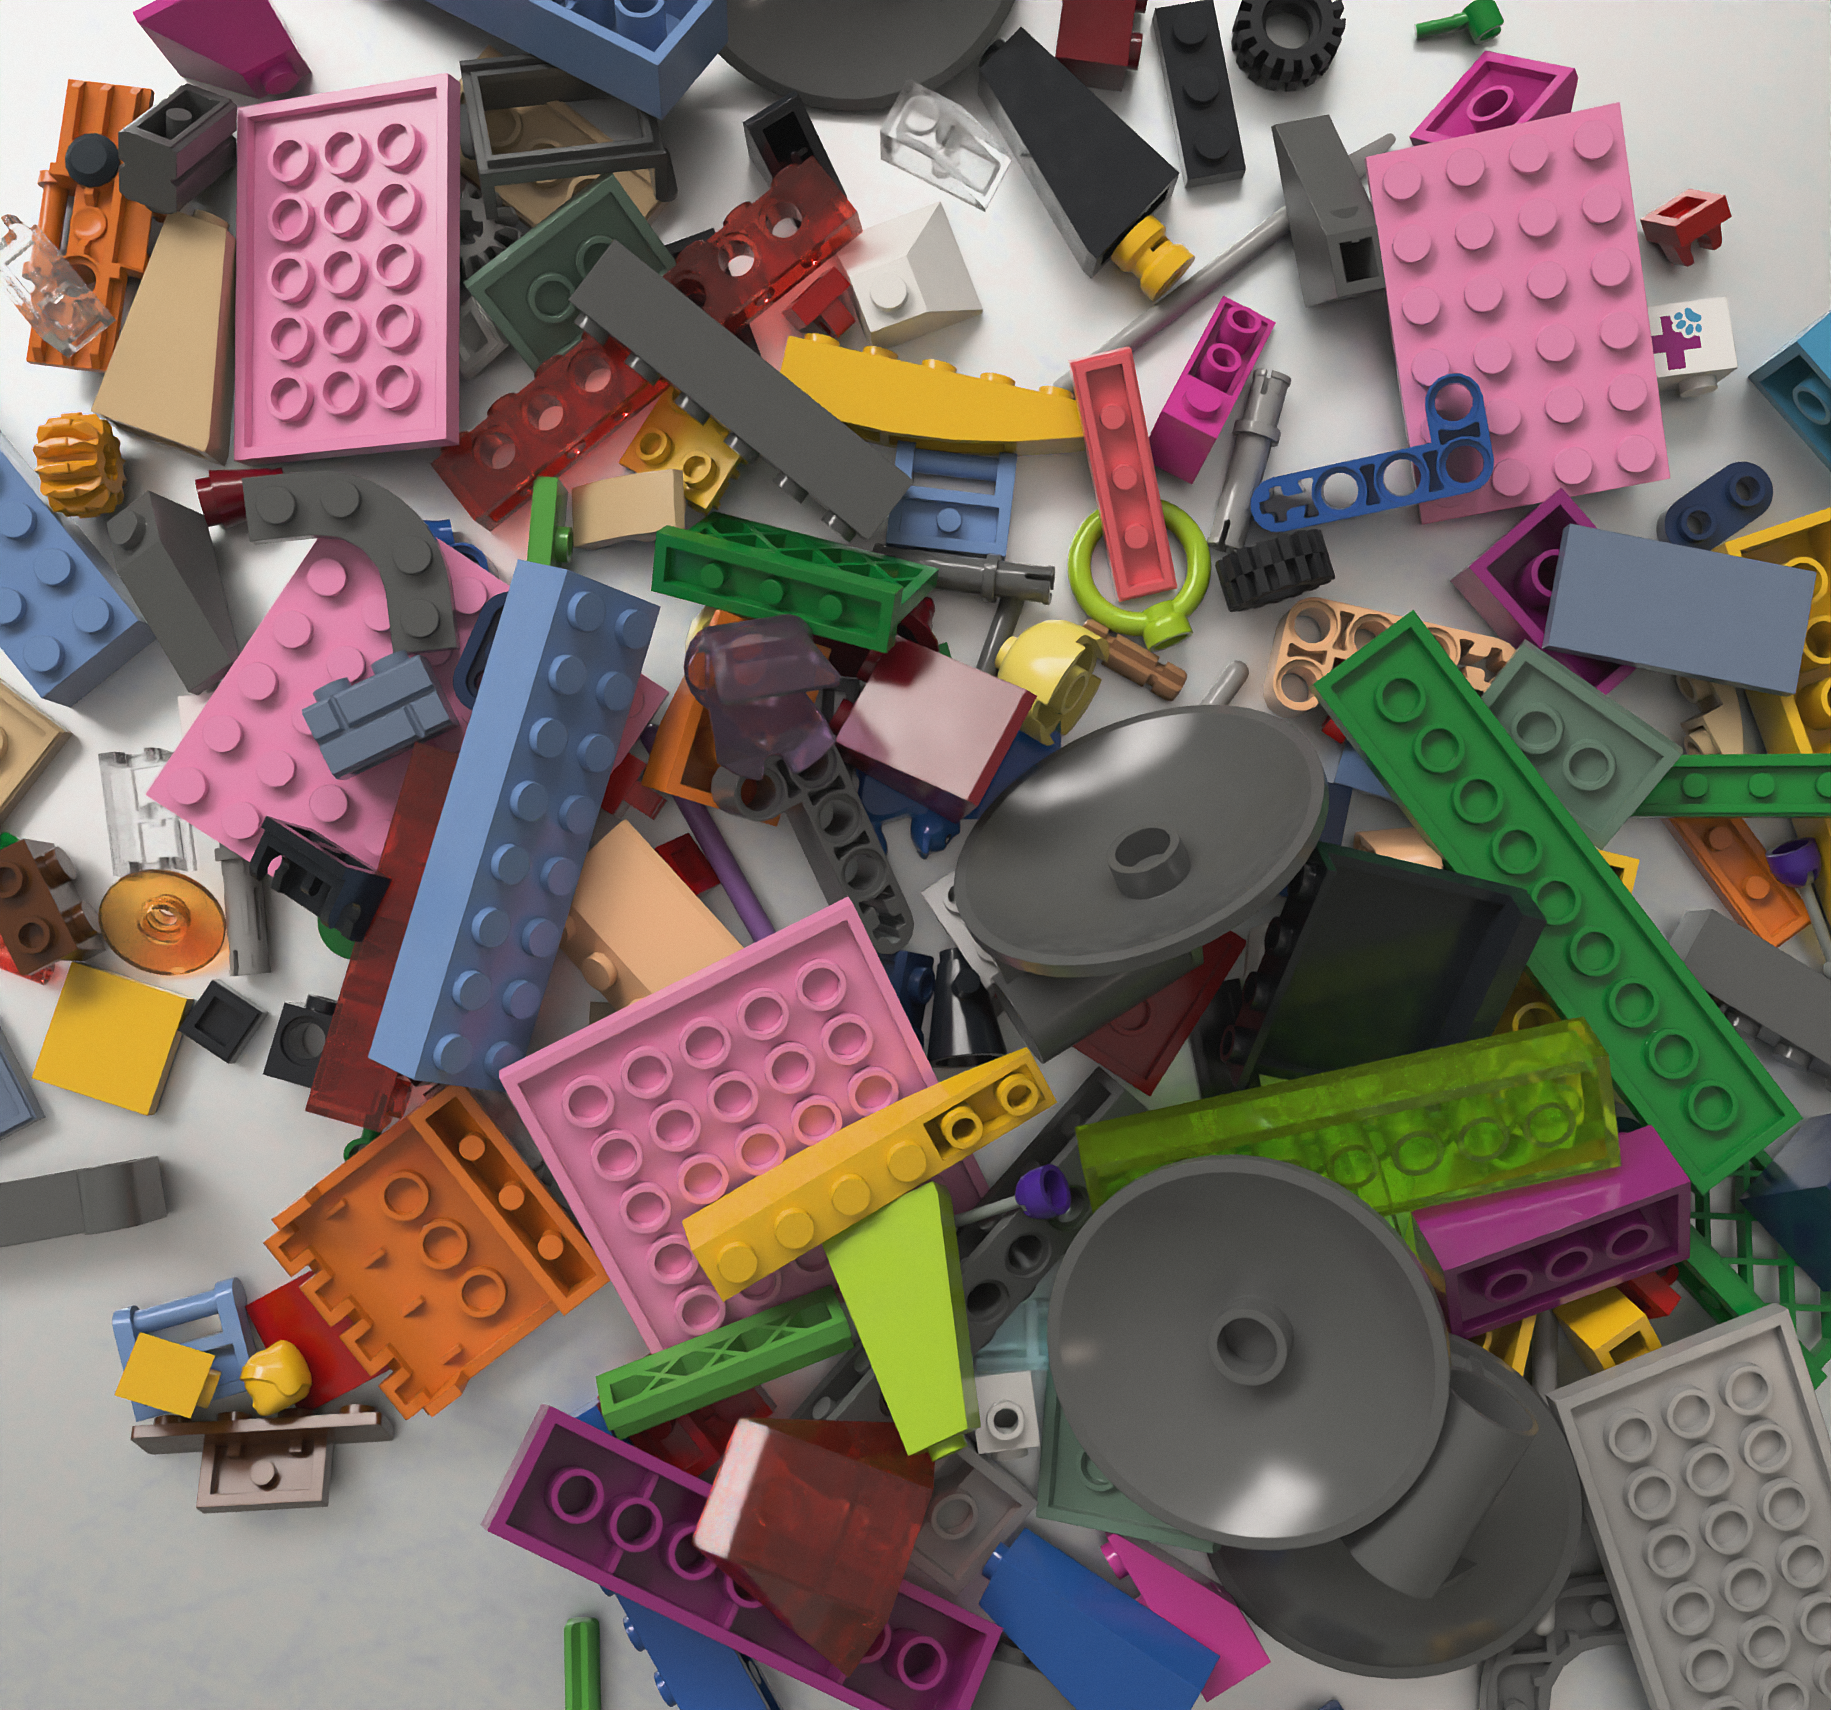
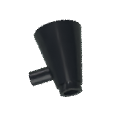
M958 948L940 951V963L937 964L927 1059L931 1067H976L1007 1055L1008 1052L989 991L981 983L979 974L971 968Z

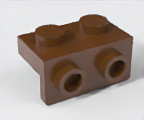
M25 838L0 850V934L21 975H33L59 961H86L106 951L99 937V934L103 932L101 920L94 908L87 901L81 900L72 882L76 878V870L69 856L60 847H55L54 843Z

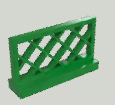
M713 511L688 530L666 525L656 532L651 591L887 654L895 645L898 624L936 587L939 568Z
M1763 1149L1728 1176L1735 1177L1736 1213L1710 1212V1190L1703 1196L1694 1194L1695 1212L1690 1213V1219H1695L1696 1229L1690 1223V1258L1674 1264L1679 1269L1676 1280L1719 1325L1772 1304L1764 1303L1754 1292L1753 1265L1778 1266L1780 1300L1778 1304L1789 1310L1796 1334V1311L1821 1312L1822 1338L1810 1351L1798 1339L1814 1390H1816L1828 1377L1821 1369L1831 1359V1291L1823 1292L1820 1289V1305L1796 1304L1794 1266H1800L1777 1243L1778 1259L1753 1258L1752 1221L1757 1220L1738 1199L1749 1188L1750 1178H1757L1773 1161ZM1749 1162H1750L1758 1171H1756V1170H1750V1164H1749ZM1711 1220L1736 1221L1737 1258L1721 1257L1711 1246ZM1729 1264H1738V1274Z

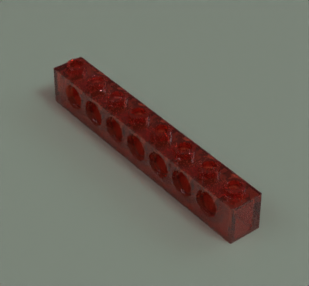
M810 156L801 165L793 163L782 169L772 180L770 190L753 203L747 201L735 207L724 219L723 228L705 242L704 240H697L688 245L676 258V265L662 276L685 296L694 293L705 295L706 301L702 310L733 335H736L863 232L858 211L813 156ZM785 218H795L802 222L799 230L790 237L781 238L772 234L775 225ZM749 256L754 259L751 269L741 276H730L725 273L728 263L735 257ZM583 332L581 336L582 341L564 356L558 354L543 362L534 373L535 379L517 394L511 392L496 400L488 409V417L470 432L468 430L459 432V445L441 447V455L430 465L472 519L491 532L532 499L534 480H537V476L557 478L664 393L670 387V384L660 377L657 383L652 386L624 363L630 352L615 340L610 338L602 346L586 332ZM598 369H609L611 371L610 380L603 389L596 392L585 390L586 380L592 372ZM561 406L563 408V416L560 423L553 429L540 430L539 419L542 413L550 407ZM505 444H515V456L512 462L506 467L494 469L492 459L496 450Z

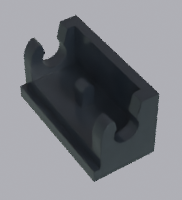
M266 816L261 826L265 831L250 861V876L258 881H262L268 873L271 861L281 856V864L275 870L271 888L278 893L285 894L318 916L321 923L329 929L335 928L348 940L362 943L392 879L314 829Z

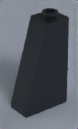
M1020 27L1007 41L999 38L993 42L981 57L978 64L980 68L978 96L1081 269L1092 279L1111 259L1113 252L1127 234L1145 217L1151 214L1154 215L1172 196L1179 172L1024 28Z

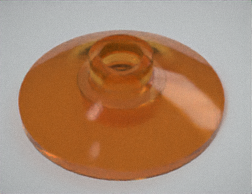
M145 869L121 877L106 891L99 907V927L106 943L113 952L128 964L157 975H183L205 967L217 956L226 936L225 915L213 894L196 880L170 870ZM161 910L169 911L174 915L165 914Z

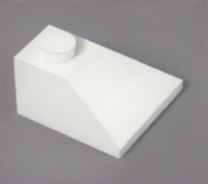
M941 201L830 242V247L840 273L851 284L847 291L868 346L888 349L983 313L982 306Z

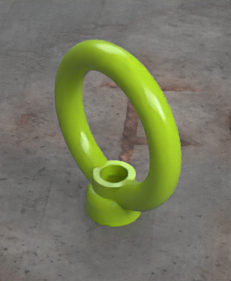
M1162 499L1161 504L1166 528L1179 539L1187 558L1186 579L1180 592L1173 600L1157 603L1142 612H1131L1114 606L1100 594L1091 572L1092 555L1098 541L1103 536L1098 509L1089 515L1078 528L1071 542L1067 559L1069 584L1076 601L1084 612L1093 620L1109 628L1110 631L1128 636H1142L1150 652H1158L1170 648L1193 635L1188 617L1198 608L1207 592L1212 568L1209 546L1197 523L1184 510Z

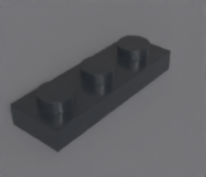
M1200 0L1155 8L1152 21L1184 188L1242 179L1246 166L1214 1Z

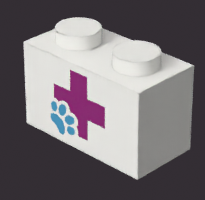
M1727 296L1647 306L1659 392L1679 389L1681 397L1707 394L1715 391L1718 388L1717 383L1738 368Z

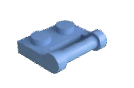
M898 440L895 466L911 479L913 472L994 481L996 482L995 493L990 495L911 486L889 513L886 546L984 559L987 558L989 553L1001 554L1002 560L1005 561L1017 454L999 452V458L926 450L916 448V442Z
M237 1277L219 1281L215 1284L213 1290L142 1310L134 1305L116 1310L113 1313L112 1326L123 1371L139 1332L148 1334L219 1314L222 1332L179 1344L215 1355L211 1369L221 1371V1376L211 1401L246 1392L244 1382L240 1381L239 1378L242 1367L256 1353L246 1314L245 1306L247 1305V1299L241 1281ZM131 1401L136 1422L170 1413Z

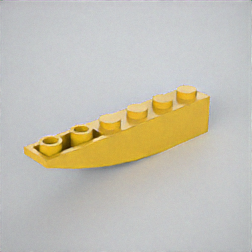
M806 333L804 339L788 336L780 373L866 442L897 448L898 440L916 442V448L979 456H999V452L1014 453L1017 456L1086 451L1077 403L1074 400V394L1066 389L1054 386H1041L1038 391L1016 387V382L1012 378L997 373H982L980 378L956 373L957 368L955 366L933 359L923 360L921 365L898 360V355L895 352L876 346H866L863 348V352L839 347L840 343L838 340L819 333Z
M1027 1047L964 1071L846 1126L817 1144L809 1146L787 1158L782 1164L763 1175L755 1177L682 1220L691 1250L724 1302L1058 1102Z

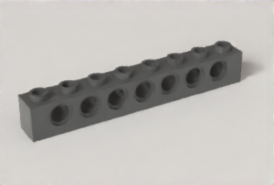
M1100 1066L1092 1072L973 1208L975 1209L1015 1196L1016 1184L1023 1175L1032 1169L1052 1164L1061 1170L1068 1182L1071 1193L1069 1210L1065 1214L1050 1219H1033L1027 1216L1020 1207L958 1227L956 1231L972 1358L992 1340L996 1330L1017 1306L1031 1296L1038 1282L1059 1258L1066 1254L1067 1249L1080 1229L1096 1210L1120 1190L1138 1168L1156 1153L1159 1144L1172 1131ZM860 1338L854 1343L855 1348L847 1351L771 1438L789 1473L839 1507H842L857 1489H860L867 1483L875 1468L896 1444L902 1441Z

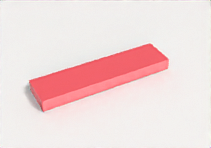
M1128 346L1069 360L1068 363L1116 599L1118 602L1177 589L1132 349Z

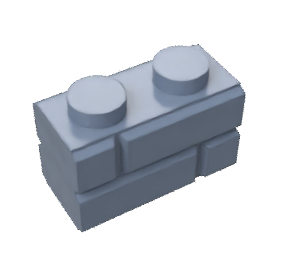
M401 650L374 662L371 668L375 675L359 683L351 685L348 677L341 678L320 687L312 693L316 703L302 709V715L314 739L318 742L319 749L332 775L336 779H350L460 726L450 702L444 694L442 686L426 657L418 654L409 658L406 650Z

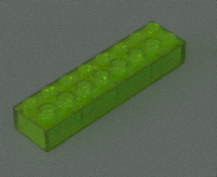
M1584 1016L1075 1127L1082 1170L1093 1214L1118 1190L1138 1177L1168 1164L1209 1155L1238 1154L1258 1156L1297 1165L1340 1184L1364 1200L1382 1217L1622 1166L1609 1054Z

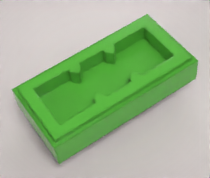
M537 476V480H534L527 561L562 568V563H570L572 559L573 530L572 527L565 526L568 491L557 477Z

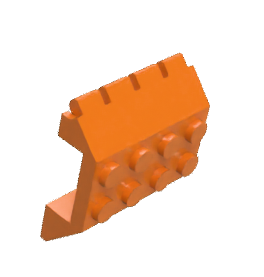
M447 1085L421 1103L272 1218V1222L279 1230L263 1242L290 1277H293L307 1265L313 1271L314 1275L299 1286V1288L330 1327L338 1323L346 1315L354 1322L339 1338L370 1376L377 1373L386 1364L391 1368L393 1372L378 1387L405 1420L413 1417L422 1408L427 1415L435 1416L463 1394L469 1379L559 1310L565 1316L610 1281L587 1237L468 1087Z

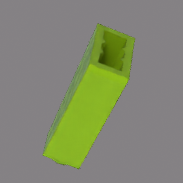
M931 1181L900 1196L821 1244L908 1456L928 1452L932 1462H935L968 1447L964 1435L980 1428L981 1422L952 1197L947 1186Z

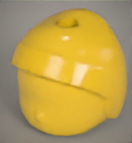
M279 1340L269 1346V1348L252 1355L242 1367L239 1378L240 1381L244 1382L247 1393L253 1399L252 1406L260 1416L278 1413L299 1402L308 1395L309 1389L312 1386V1376L304 1356L293 1343L286 1340Z

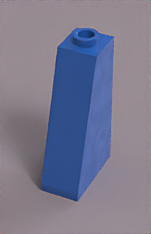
M1026 1527L1011 1547L1002 1542L998 1544L981 1573L990 1582L978 1605L998 1626L1003 1628L1004 1633L1076 1710H1191L1220 1658L1218 1654Z

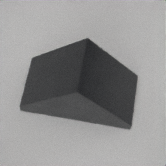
M795 90L743 122L749 157L797 229L848 198L805 106Z

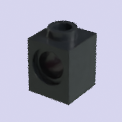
M308 994L305 1003L284 1002L263 1075L322 1092L339 1089L360 1019L342 1014L343 1002L319 995ZM312 1023L318 1025L325 1035L324 1049L317 1057L307 1053L302 1042L304 1031Z

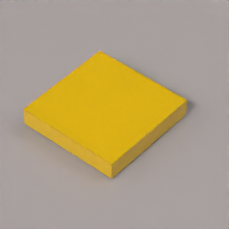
M72 961L32 1078L146 1116L154 1115L182 1036L178 1029L189 1015L194 998L83 962Z

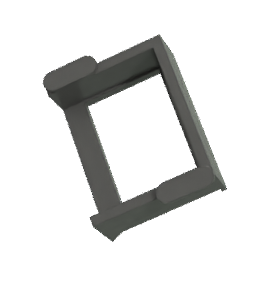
M532 54L459 61L465 104L460 105V146L465 158L476 160L486 220L499 218L494 186L606 174L610 172L648 169L655 199L661 202H671L676 199L678 188L669 150L663 147L657 118L636 108L642 134L640 139L492 155L484 111L544 105L547 102L556 100L559 102H572L615 96Z

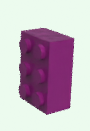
M1561 487L1535 507L1450 582L1501 640L1510 643L1517 650L1526 639L1607 695L1637 668L1542 649L1563 529L1569 524L1598 529Z

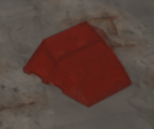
M738 1417L691 1545L849 1678L889 1620L933 1493L935 1462H932L928 1452L908 1456L895 1422Z

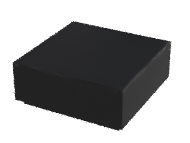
M212 979L178 1031L226 1063L232 1064L242 1054L269 1012L220 979Z

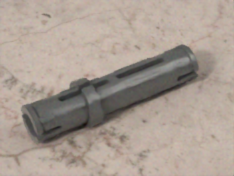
M876 543L873 547L872 552L939 568L937 585L934 589L981 595L983 602L995 603L998 597L1043 603V605H1050L1052 600L1050 590H1054L1055 566H1039L1003 561L1001 554L989 553L987 558L984 559L884 546Z

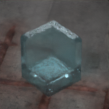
M1047 1297L1028 1298L1017 1306L996 1330L992 1340L976 1353L977 1371L1050 1370L1047 1347V1317L1049 1311Z

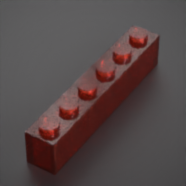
M415 741L377 868L378 871L391 878L392 881L362 943L355 942L307 1101L306 1112L381 1132L391 1123L392 1117L402 1119L406 1111L413 1082L404 1080V1075L369 1059L368 1055L459 753Z

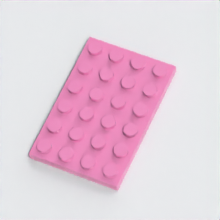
M444 73L238 107L234 461L247 466L459 445L460 82L450 74Z
M1620 102L1366 157L1364 160L1380 242L1386 284L1384 292L1408 448L1431 443L1425 410V397L1430 386L1442 376L1461 373L1471 377L1479 385L1482 392L1494 457L1493 472L1489 480L1481 488L1470 493L1418 503L1420 524L1541 503L1561 487L1569 497L1670 479ZM1458 384L1442 388L1435 398L1437 413L1448 421L1463 419L1472 407L1470 392ZM1471 446L1455 448L1446 460L1448 475L1458 482L1474 480L1483 468L1481 454ZM1411 462L1414 488L1416 490L1420 483L1421 474L1418 467Z

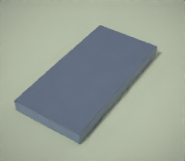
M1569 524L1563 529L1542 649L1788 697L1796 694L1817 572Z

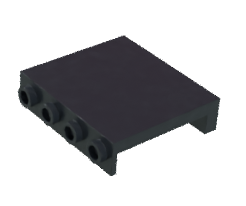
M1318 840L1306 863L1287 885L1288 897L1280 916L1273 917L1267 927L1264 940V955L1257 972L1251 971L1245 980L1242 990V1008L1235 1024L1228 1025L1223 1033L1220 1044V1058L1226 1064L1235 1090H1245L1251 1073L1411 1106L1422 1129L1445 1133L1547 920L1526 889Z

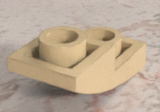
M667 469L635 473L571 488L573 548L596 550L625 540L651 542L656 540V532L666 525L685 529L686 500L683 489V470Z
M1676 675V681L1681 693L1689 702L1696 704L1700 711L1699 714L1680 723L1686 734L1684 746L1688 755L1743 754V726L1735 687Z

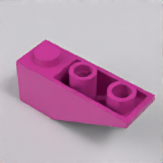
M1225 296L1222 297L1149 435L1155 466L1193 484L1276 322L1255 312L1251 308L1243 306Z
M1105 1532L1109 1541L1100 1546L1119 1580L1130 1575L1141 1593L1135 1600L1220 1656L1201 1692L1206 1702H1209L1271 1663L1241 1609L1236 1604L1232 1595L1222 1585L1148 1540Z

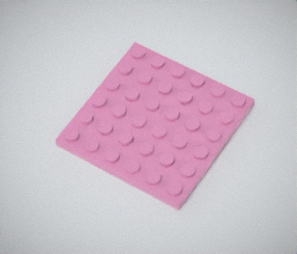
M436 537L450 570L460 649L419 653V655L426 657L430 662L460 726L350 779L339 780L332 775L319 749L320 746L314 739L302 715V709L316 703L312 693L326 684L348 677L351 685H354L375 675L371 665L379 659L392 654L393 648L386 591L378 567L362 549L344 540L318 538L145 795L248 862L251 861L265 831L261 826L266 816L314 829L388 876L392 881L365 937L398 958L472 714V710L464 706L455 694L453 687L454 671L483 606L495 595L508 592L510 586ZM411 654V655H408V656H409V658H411V657H413V656H415V655H418V654ZM482 673L477 680L478 689L480 687L484 673ZM640 674L611 773L621 764L627 753L631 752L669 695V691L643 674ZM281 856L274 858L269 864L267 874L272 877L275 870L281 864Z
M849 897L499 1070V1079L651 1354L831 1284L839 1303L845 1302L822 1244L723 1302L693 1254L682 1220L755 1177L763 1175L782 1164L787 1158L809 1146L817 1144L846 1126L905 1097L939 1083ZM973 1153L914 1188L917 1189L931 1181L947 1186L952 1197L954 1215L972 1210L990 1190Z

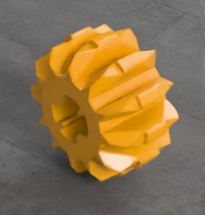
M82 412L61 414V417L48 418L46 424L38 426L36 433L38 444L33 447V452L37 458V467L34 471L39 474L41 480L40 491L43 495L48 496L49 505L53 511L62 512L66 517L79 516L80 519L100 517L103 513L114 512L116 505L122 504L124 499L122 486L126 485L127 479L124 475L123 465L126 460L121 457L120 440L113 436L112 426L109 422L100 419L96 414L83 415Z

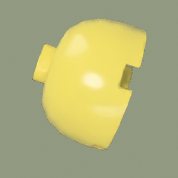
M1047 620L1027 628L1018 638L1014 636L1008 638L1001 646L995 659V667L999 669L997 677L1037 695L1019 730L1047 746L1054 744L1050 734L1055 730L1064 736L1070 732L1087 710L1100 686L1102 679L1092 673L1096 666L1097 658L1108 662L1110 655L1109 642L1088 629L1066 620Z

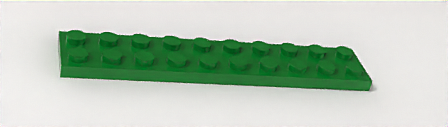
M1414 610L1410 611L1309 687V690L1427 845L1442 858L1443 866L1447 871L1527 890L1546 918L1547 923L1523 971L1642 1127L1653 1126L1690 1179L1691 1191L1694 1194L1703 1196L1803 1119Z

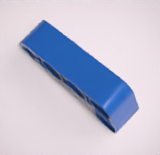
M1455 373L1438 378L1430 386L1425 397V410L1431 443L1272 477L1263 481L1255 489L1251 498V513L1254 520L1263 529L1268 531L1285 532L1470 493L1481 488L1489 480L1493 472L1494 457L1483 395L1479 385L1471 377ZM1458 384L1470 392L1472 407L1463 419L1448 421L1437 413L1435 398L1442 388ZM1460 446L1475 448L1483 459V468L1480 474L1469 482L1453 480L1446 470L1448 455ZM1399 459L1413 462L1421 474L1418 488L1408 495L1392 493L1387 489L1384 482V473L1387 467ZM1333 474H1348L1357 483L1358 496L1356 501L1347 508L1333 507L1325 499L1324 485L1326 480ZM1302 479H1313L1312 500L1319 515L1308 516L1309 504L1295 506L1287 510L1286 521H1279V516L1276 512H1266L1264 501L1273 498L1274 487L1281 486L1284 496L1307 492L1301 482Z

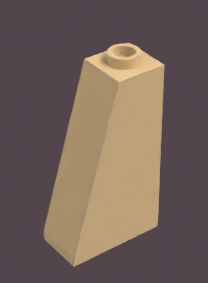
M195 209L192 216L181 212L171 215L167 214L91 412L101 419L107 420L115 428L225 467L229 456L235 383L236 239L228 231L230 225L226 221L209 212Z

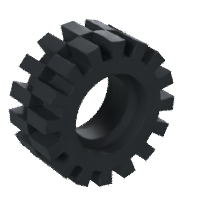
M1242 0L1232 29L1234 34L1231 40L1232 52L1239 50L1236 63L1240 70L1249 65L1251 70L1248 78L1255 84L1261 75L1269 78L1265 89L1272 91L1276 90L1279 81L1285 82V92L1296 91L1301 80L1305 88L1313 84L1318 74L1323 76L1328 70L1342 41L1341 37L1346 26V18L1340 19L1344 11L1342 0L1334 2L1331 0ZM1278 12L1295 14L1308 24L1310 38L1299 48L1281 47L1268 37L1266 21Z
M1318 529L1301 530L1291 535L1277 536L1270 541L1264 540L1256 543L1255 546L1244 547L1237 550V553L1228 554L1222 560H1218L1215 563L1228 611L1230 612L1246 611L1252 607L1256 609L1269 603H1278L1283 601V599L1302 595L1305 591L1315 590L1319 586L1328 584L1331 580L1335 579L1322 531Z

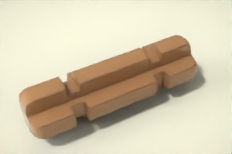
M1088 619L1084 622L1082 627L1109 642L1110 655L1108 662L1102 660V665L1141 687L1145 683L1152 686L1150 692L1166 701H1173L1179 695L1187 680V673L1170 662H1167L1165 665L1159 663V656L1120 634H1117L1116 637L1109 635L1108 631L1110 629L1093 619Z

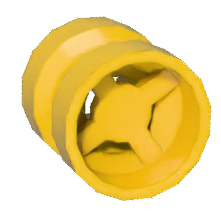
M1151 214L1145 217L1127 234L1113 252L1111 260L1123 272H1132L1140 279V289L1155 302L1185 274L1194 262L1195 256L1183 244H1173L1166 237V227Z

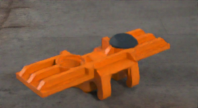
M68 79L56 162H50L49 170H40L37 184L43 189L32 263L25 265L23 275L25 280L37 284L26 362L29 364L106 373L119 339L128 276L142 280L150 260L147 250L152 217L157 222L164 223L167 214L155 213L146 208L145 205L125 198L119 192V166L124 162L119 159L118 132L153 107L155 92L151 88ZM68 196H74L67 253L59 258ZM96 282L95 288L89 296L82 299H74L69 296L70 290L83 292L89 284Z

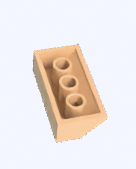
M627 819L616 825L587 852L559 943V948L578 967L587 983L598 990L617 1011L744 948Z

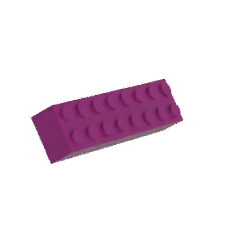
M546 1404L540 1405L480 1524L492 1534L859 1710H970L1003 1631L1002 1627Z

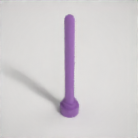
M649 724L640 737L649 756L659 727L656 724ZM672 795L754 943L776 933L706 806Z

